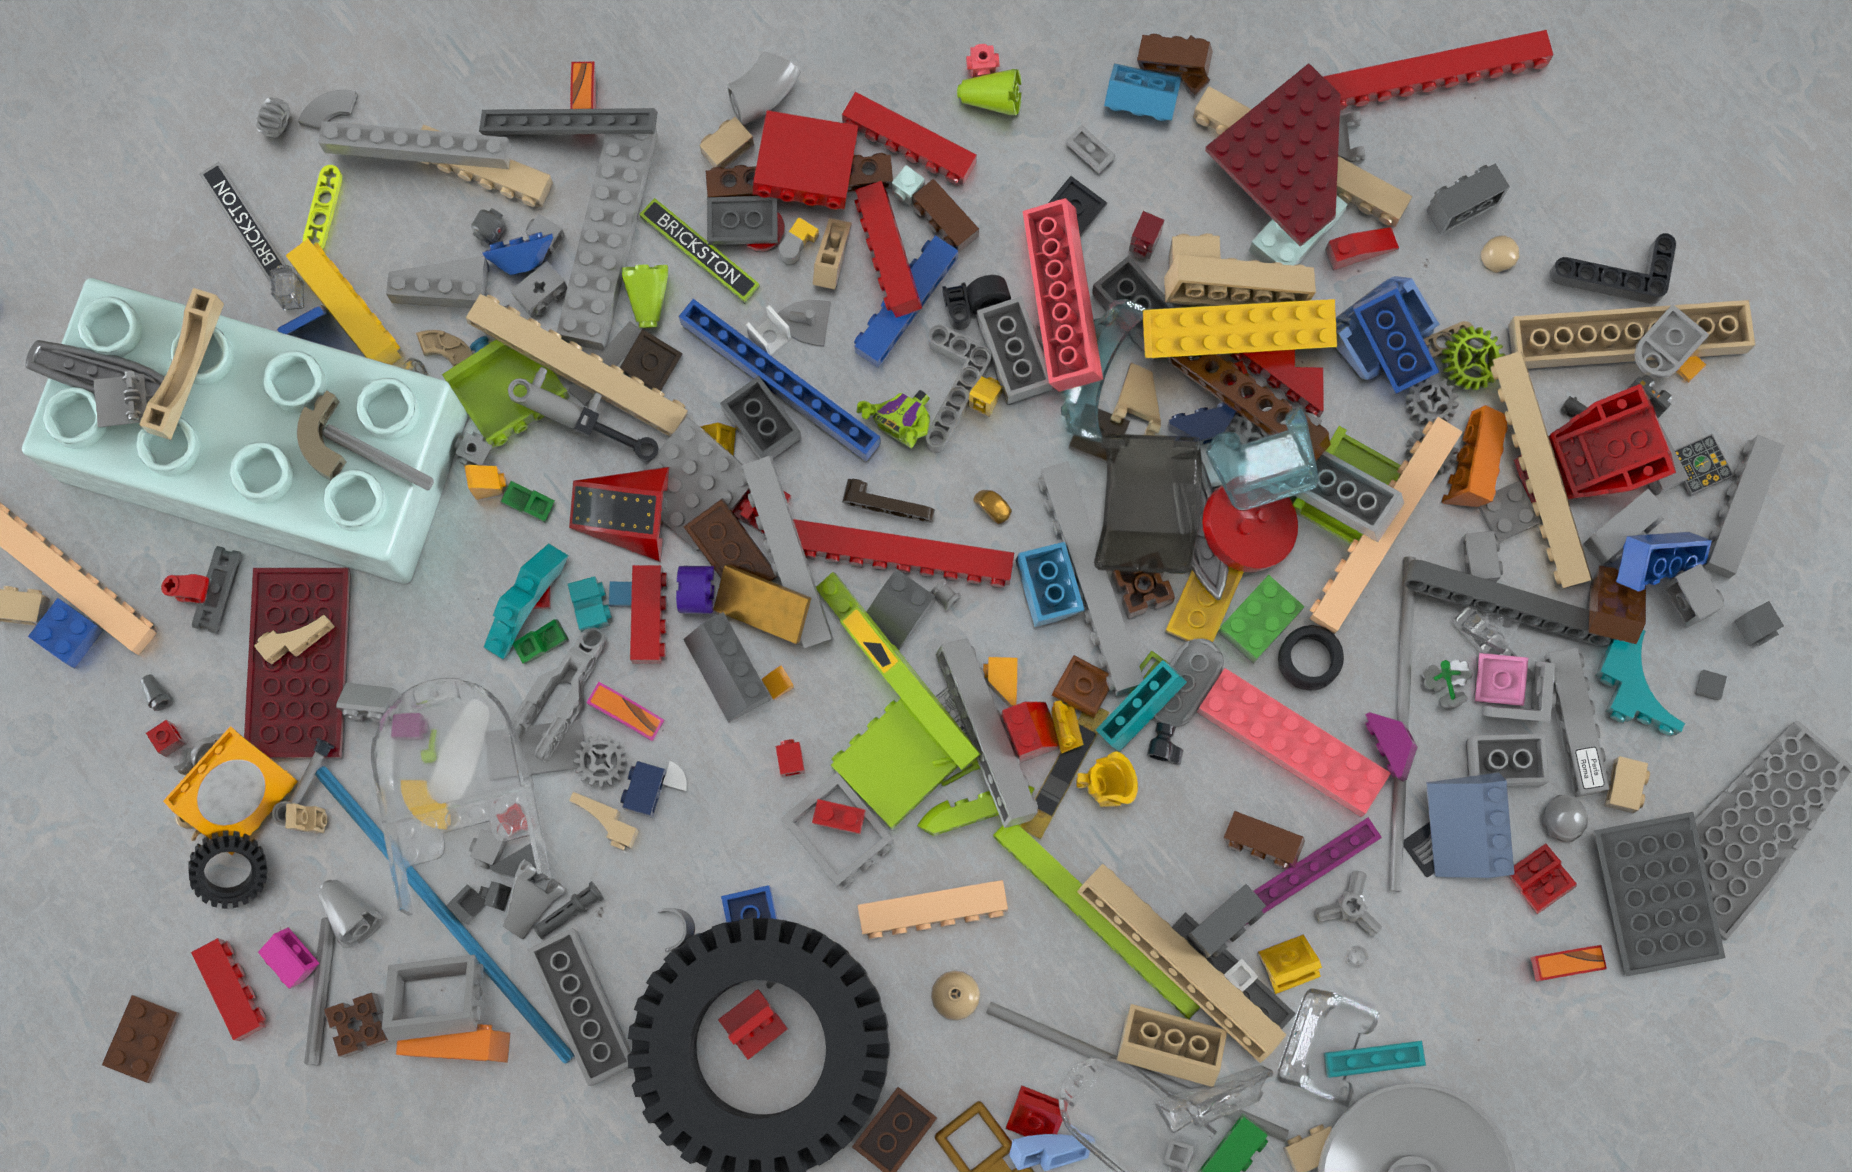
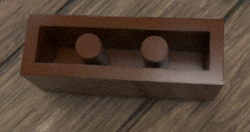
M1159 34L1142 35L1137 62L1140 69L1208 77L1213 50L1210 42L1202 38L1189 40L1180 36L1170 38L1162 37Z
M934 178L912 196L914 211L919 216L923 215L928 220L927 224L934 233L939 232L943 237L942 240L957 249L958 253L979 237V228Z
M1234 811L1224 836L1226 843H1229V848L1239 852L1242 849L1251 852V856L1260 860H1265V857L1274 860V865L1287 869L1288 866L1295 868L1305 843V839L1301 835Z

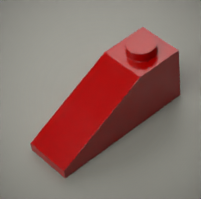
M1388 227L1351 233L1329 240L1325 251L1334 271L1399 250V246L1392 228Z

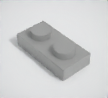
M1083 125L1065 142L1068 147L1098 173L1115 158V154Z

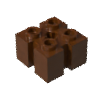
M1158 553L1140 559L1138 567L1133 568L1132 563H1128L1114 568L1111 576L1117 592L1124 591L1125 593L1121 602L1128 619L1146 613L1149 605L1153 604L1154 609H1158L1174 602L1175 595L1169 580L1162 581L1161 578L1164 575L1165 569ZM1141 582H1143V585H1148L1146 590L1138 587Z
M371 992L352 999L353 1006L347 1003H340L324 1009L329 1028L337 1029L338 1036L333 1037L338 1057L345 1058L363 1051L362 1045L364 1044L367 1047L374 1048L389 1042L382 1030V1021H379L377 1016L383 1013L377 994ZM356 1020L362 1021V1026H359V1031L357 1029H354V1024Z

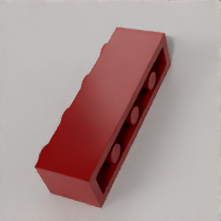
M632 565L630 660L632 664H661L662 657H666V643H662V634H666L667 625L666 619H662L663 610H667V596H663V587H667L668 578L667 572H663L661 565Z
M217 938L192 951L191 954L232 1039L241 1041L265 1028L266 1026L263 1022L266 1020L265 1014L260 1007H256L253 1001L255 994L250 985L246 986L242 978L245 976L239 963L235 964L231 956L234 954L230 943Z

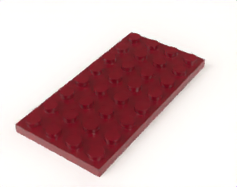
M253 568L244 738L270 759H312L315 753L314 748L317 744V738L335 746L334 749H330L327 757L324 756L323 759H342L344 715L342 711L336 708V705L345 686L350 591L349 568ZM323 615L335 626L297 657L288 651L272 665L263 658L254 646L258 643V639L266 632L271 633L273 630L277 634L291 632L309 625Z

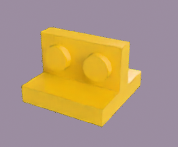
M1304 934L1258 951L1275 994L1321 977L1319 971L1322 968L1320 959Z

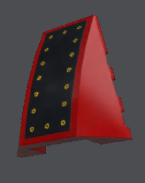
M669 467L574 480L569 528L660 562L663 538L659 537L663 491H667Z

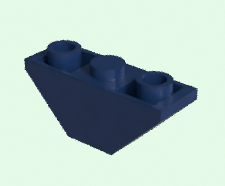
M1223 402L1218 404L1217 408L1208 410V407H1203L1195 410L1193 414L1185 415V413L1173 415L1172 419H1169L1167 427L1169 431L1198 447L1220 441L1237 412Z

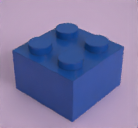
M57 598L28 637L62 662L75 669L104 630L70 605Z
M769 885L721 896L726 922L746 918L778 919L772 890Z

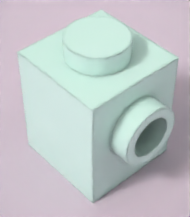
M906 165L893 180L892 192L896 198L911 205L913 203L912 196L925 186V178Z

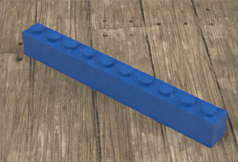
M692 299L679 315V320L683 327L755 379L759 376L771 392L867 462L881 444L878 434L695 299Z

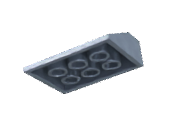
M1491 773L1426 782L1435 877L1493 878L1514 875L1507 780L1500 773Z

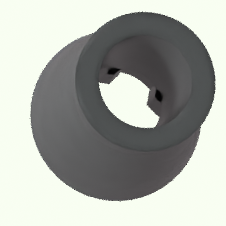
M152 674L146 675L140 680L150 708H153L154 711H160L170 705V693Z

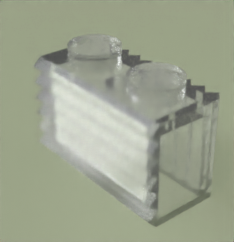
M279 265L277 268L271 269V295L283 310L303 309L304 285L295 269L289 265Z

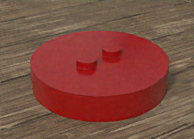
M1243 475L1233 478L1217 488L1211 494L1204 507L1202 524L1205 539L1214 555L1224 564L1235 570L1250 573L1266 570L1285 559L1295 545L1298 535V519L1293 503L1282 488L1266 478L1256 475Z

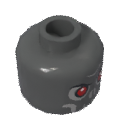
M493 208L490 211L480 210L471 224V228L474 231L472 235L487 244L490 241L497 242L506 227L505 222L501 219L503 214Z

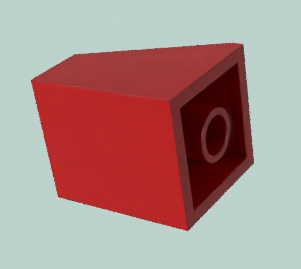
M1025 701L1002 710V724L1005 731L1010 735L1012 749L1018 755L1020 763L1060 748L1054 722L1046 702Z

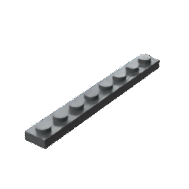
M655 108L482 110L479 132L482 135L655 134L658 112Z

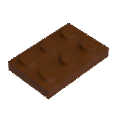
M131 995L102 1066L150 1083L179 1013Z

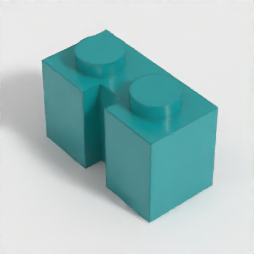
M593 576L568 583L570 597L581 633L589 628L601 629L610 626L608 619L612 618L609 605H604L602 596H606L603 582L598 583L597 578Z

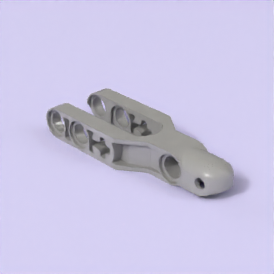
M585 629L573 647L568 651L559 667L538 677L504 730L503 740L514 746L517 745L521 740L519 737L521 734L523 737L528 727L531 726L556 685L569 683L571 684V690L555 713L556 718L547 732H543V738L535 750V755H533L543 762H546L552 756L584 705L583 684L594 669L597 658L606 644V637L600 629Z

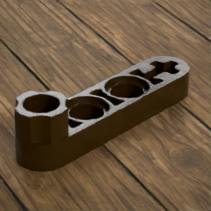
M854 478L847 479L842 503L848 506L930 523L933 521L935 509L929 506L866 493L867 482Z

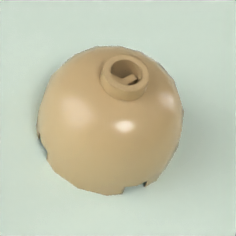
M954 970L946 972L937 978L932 987L931 999L933 1007L938 1014L947 1019L957 1021L965 1019L974 1013L979 1004L980 991L978 984L972 976L965 972Z

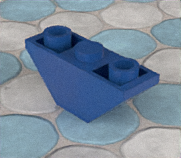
M542 232L529 235V239L523 240V237H517L509 240V244L505 245L503 241L496 242L490 245L491 249L483 252V256L509 275L530 271L542 264L553 240V235L543 236Z

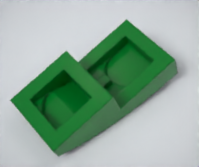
M510 481L500 501L501 504L542 522H545L555 500L535 490L531 491L513 481Z
M553 619L538 630L530 631L513 643V647L521 662L526 664L557 648L569 639L559 620Z

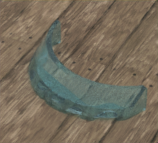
M1127 299L1114 300L1108 305L1109 310L1101 318L1094 319L1103 380L1062 391V394H1065L1066 397L1065 403L1061 406V415L1066 419L1067 427L1065 429L1069 434L1102 443L1104 440L1098 424V406L1105 376L1120 345L1134 326L1143 319V310H1148Z

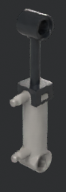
M543 367L539 369L532 383L520 378L513 380L509 384V397L517 404L562 423L590 437L594 430L633 448L636 457L643 462H650L658 454V444L654 439L643 437L636 440L597 422L599 413H596L602 397L597 392L594 393L586 408L542 389L541 386L547 373V369ZM522 385L526 387L527 394L521 398L516 397L513 393L516 386ZM644 443H648L653 447V453L649 456H644L640 452V446Z

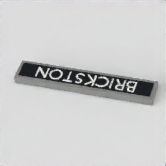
M217 162L199 173L269 283L274 286L292 275L222 165Z

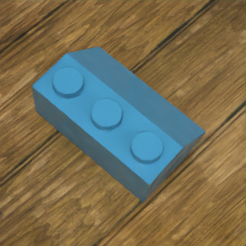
M1114 63L1104 106L1114 111L1125 110L1137 116L1148 115L1160 121H1172L1181 78Z
M1065 542L1018 554L1015 561L1034 627L1055 623L1085 610Z

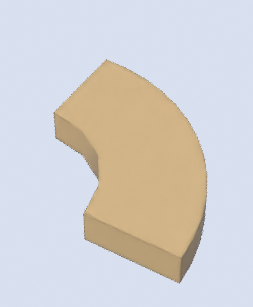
M425 330L416 333L424 356H442L450 361L454 367L473 355L471 349L464 341L454 335L445 333V331Z

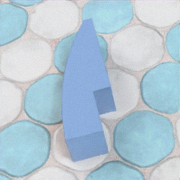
M1062 1134L1026 1136L1013 1139L1009 1156L1017 1170L1040 1164L1045 1172L1087 1159L1093 1142L1088 1138Z

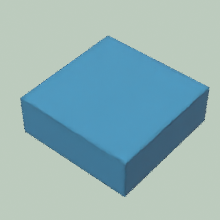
M610 581L609 606L631 607L632 582Z

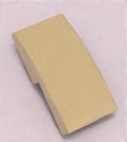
M286 804V829L324 833L325 826L327 825L325 809L316 806Z

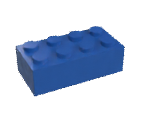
M1397 285L1353 306V310L1395 393L1439 373L1438 366Z

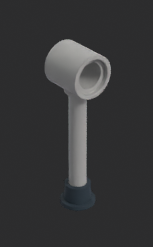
M316 739L315 753L291 799L277 803L272 810V817L275 823L285 826L286 804L300 803L323 757H327L330 749H334L335 746L322 739Z

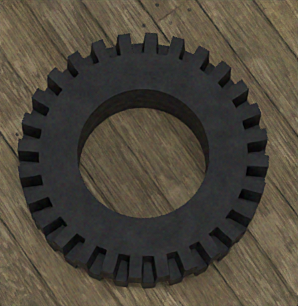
M746 918L712 926L711 929L703 933H697L688 938L683 946L672 950L663 959L665 963L659 970L652 972L646 981L648 987L644 995L637 999L634 1007L637 1015L635 1023L629 1026L628 1039L632 1040V1052L627 1055L628 1068L634 1070L635 1082L632 1084L635 1097H641L645 1106L642 1113L648 1124L655 1123L661 1131L659 1138L666 1146L674 1145L682 1152L680 1156L682 1159L690 1164L697 1162L707 1167L705 1172H806L808 1169L816 1165L820 1166L830 1160L838 1151L844 1149L854 1139L872 1114L885 1084L888 1072V1058L890 1056V1042L888 1038V1021L881 1004V997L867 976L866 970L849 954L848 950L828 938L825 934L799 923L772 918ZM750 980L776 982L797 992L814 1009L821 1022L825 1036V1062L821 1076L814 1089L802 1102L794 1107L772 1114L748 1113L725 1103L708 1086L700 1070L697 1058L698 1031L709 1007L721 994L731 987Z

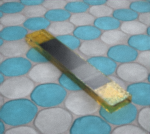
M1100 707L1095 718L1083 712L1081 713L1078 724L1084 745L1064 753L1060 752L1035 798L1038 813L1031 821L1020 825L1027 833L1041 840L1098 735L1096 729L1109 714L1105 709Z

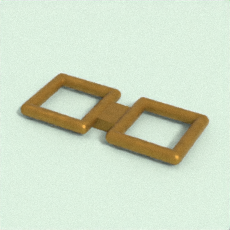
M981 1101L974 1103L935 1134V1140L959 1172H1034L1031 1167L1021 1170L1014 1168L1011 1170L1003 1160L1010 1153L1012 1141ZM979 1114L1002 1146L970 1170L947 1137L975 1115Z

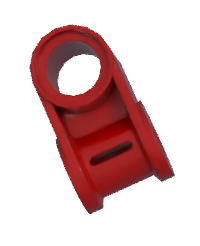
M197 574L169 575L163 580L161 590L164 595L175 597L183 603H205L210 579Z

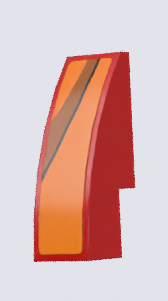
M595 61L571 62L570 109H595Z
M1602 945L1531 957L1536 982L1607 969Z

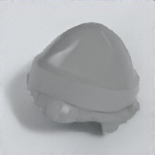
M1557 795L1547 806L1543 817V824L1548 827V835L1565 842H1573L1579 838L1587 828L1588 815L1584 805L1577 798L1569 795Z

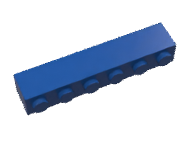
M936 235L931 241L927 240L921 249V256L918 259L914 258L910 263V269L922 307L958 259V250ZM883 300L880 312L878 314L874 313L867 323L869 327L864 333L860 332L854 341V344H856L855 353L879 368L920 310L896 318L892 310H887Z

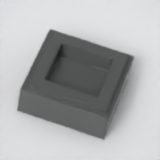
M1703 669L1700 674L1696 694L1721 700L1727 676Z

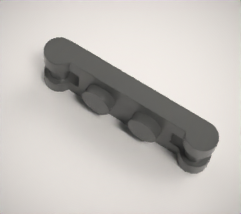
M220 546L215 548L206 575L210 580L205 603L197 604L192 620V628H206L208 632H218L220 619L234 574L241 560L240 551L233 550L230 552ZM222 560L228 561L227 567L220 565ZM205 612L212 613L210 620L204 618Z

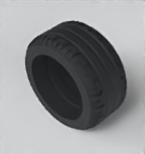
M1306 625L1293 630L1286 637L1279 650L1278 662L1283 676L1293 686L1303 690H1319L1328 686L1339 675L1344 662V653L1339 639L1328 629L1321 626ZM1304 639H1313L1322 643L1327 648L1331 658L1328 671L1317 677H1310L1300 673L1293 665L1291 659L1292 648L1297 642Z

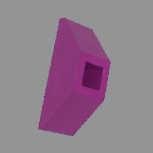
M1371 712L1365 714L1368 722L1365 724L1372 736L1376 735L1379 741L1376 746L1383 757L1386 756L1390 762L1387 768L1392 777H1397L1402 782L1407 780L1418 748L1408 727L1401 721Z

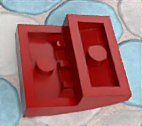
M1546 843L1514 865V875H1509L1515 886L1537 914L1577 887V883L1561 865L1562 861Z

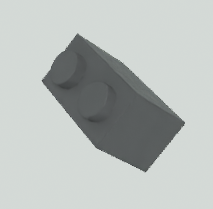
M1770 601L1748 611L1735 620L1748 646L1754 643L1760 646L1779 635L1777 630L1784 627Z

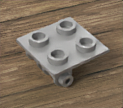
M126 371L124 376L94 380L98 428L141 422L147 406L144 374L135 375L134 371Z

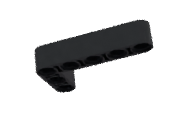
M1662 233L1654 240L1649 248L1645 274L1562 257L1551 268L1550 278L1554 283L1655 304L1664 297L1669 289L1676 240L1668 233ZM1658 243L1664 244L1667 250H1662ZM1654 265L1661 266L1663 272L1657 271ZM1558 267L1565 268L1567 274L1560 273ZM1581 272L1588 273L1590 279L1583 278ZM1604 277L1611 278L1613 284H1608ZM1627 282L1634 283L1636 285V289L1630 288ZM1650 287H1656L1659 290V294L1653 293Z

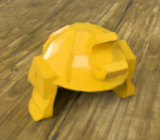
M1118 751L1108 754L1107 757L1096 759V764L1089 769L1087 774H1077L1076 787H1087L1088 794L1099 803L1100 807L1121 806V803L1129 804L1137 796L1138 781L1134 767L1129 759Z

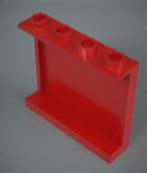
M767 110L753 181V194L762 198H779L786 202H803L810 206L821 205L827 206L830 209H845L858 125Z

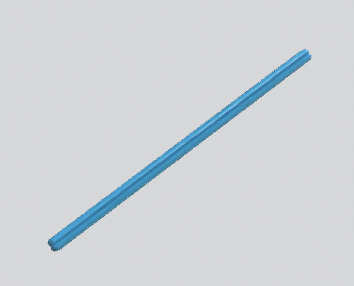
M325 766L319 768L315 776L470 955H475L479 964H483V971L559 1059L565 1064L572 1060L574 1053L333 774Z

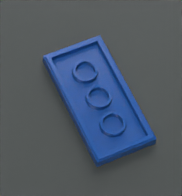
M317 306L278 327L277 330L280 333L289 335L328 312L325 306Z

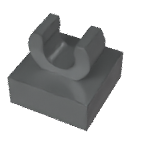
M491 881L489 888L481 886L478 896L486 898L484 905L504 911L511 887Z

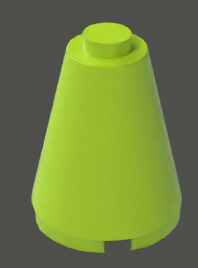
M1010 69L962 80V83L957 87V97L964 104L1011 116L1017 115L1020 111L1022 92H1019V85H1022L1019 69Z

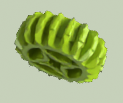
M1473 326L1467 327V330L1462 328L1458 330V334L1454 333L1451 335L1452 341L1448 340L1445 342L1449 349L1442 350V354L1447 355V358L1442 359L1441 363H1447L1448 367L1444 368L1443 371L1451 372L1448 379H1456V386L1463 384V389L1465 390L1470 389V387L1473 390H1478L1480 386L1486 388L1488 387V382L1494 383L1496 381L1492 375L1491 366H1494V359L1503 357L1505 354H1499V349H1502L1503 345L1495 344L1498 337L1490 338V330L1483 333L1482 327H1477L1476 330ZM1473 339L1480 342L1482 346L1474 349L1471 345H1467L1465 341ZM1458 352L1461 355V362L1459 364L1457 360ZM1487 353L1489 358L1488 365L1485 362V355ZM1472 354H1476V355H1475L1476 357H1474V359H1473L1474 362H1473V363H1470V362H1471V359L1473 358V357H1472ZM1472 368L1481 375L1474 378L1466 375L1464 371Z

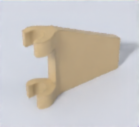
M1131 362L1111 420L1120 423L1121 418L1124 419L1126 413L1129 412L1149 421L1144 435L1154 438L1155 433L1158 434L1160 431L1161 418L1153 373Z

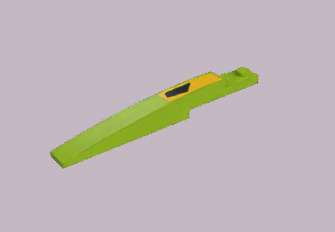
M834 572L829 574L816 586L817 591L839 617V622L959 768L964 770L981 755L898 648L891 644L839 576Z

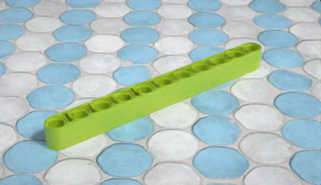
M1002 825L993 834V837L1183 1016L1190 1020L1201 1008L1077 892L1083 884L1021 826L1014 825L1004 828Z

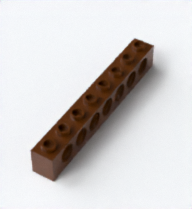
M875 153L868 157H863L862 155L853 156L852 174L850 175L847 193L856 192L855 190L879 181L883 182L886 190L892 189L891 155ZM737 165L729 169L713 167L711 170H706L707 197L758 196L753 194V185L748 184V181L755 176L756 166ZM868 168H871L875 171L871 175H866L863 173V171ZM729 180L736 182L732 187L725 186V183Z
M1219 354L1167 357L1169 364L1310 465H1313L1331 445L1329 432L1325 427L1320 424L1316 426L1305 413L1301 411L1298 413L1292 409L1288 401L1275 397L1268 387L1258 385L1250 374L1246 373L1244 375L1233 362L1224 361ZM1195 357H1200L1198 360H1192ZM1217 369L1216 372L1209 373L1211 370ZM1230 382H1236V383L1233 384V385H1230V386L1227 385V384L1230 383ZM1247 395H1253L1251 398H1244ZM1266 407H1271L1268 411H1262ZM1284 420H1289L1287 424H1280ZM1302 433H1308L1305 437H1299Z

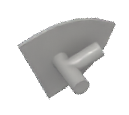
M804 300L793 303L777 313L789 326L791 337L803 343L824 346L831 301Z

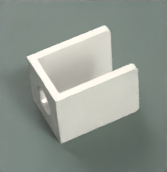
M768 305L766 307L768 319L756 329L748 322L746 328L748 337L769 355H773L791 339L789 326ZM773 331L777 336L776 340L773 343H767L763 339L765 332Z

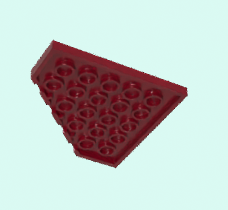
M1309 63L1205 147V151L1300 247L1335 219L1341 94Z

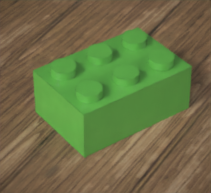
M1268 575L1222 624L1218 633L1254 664L1301 613L1305 606Z

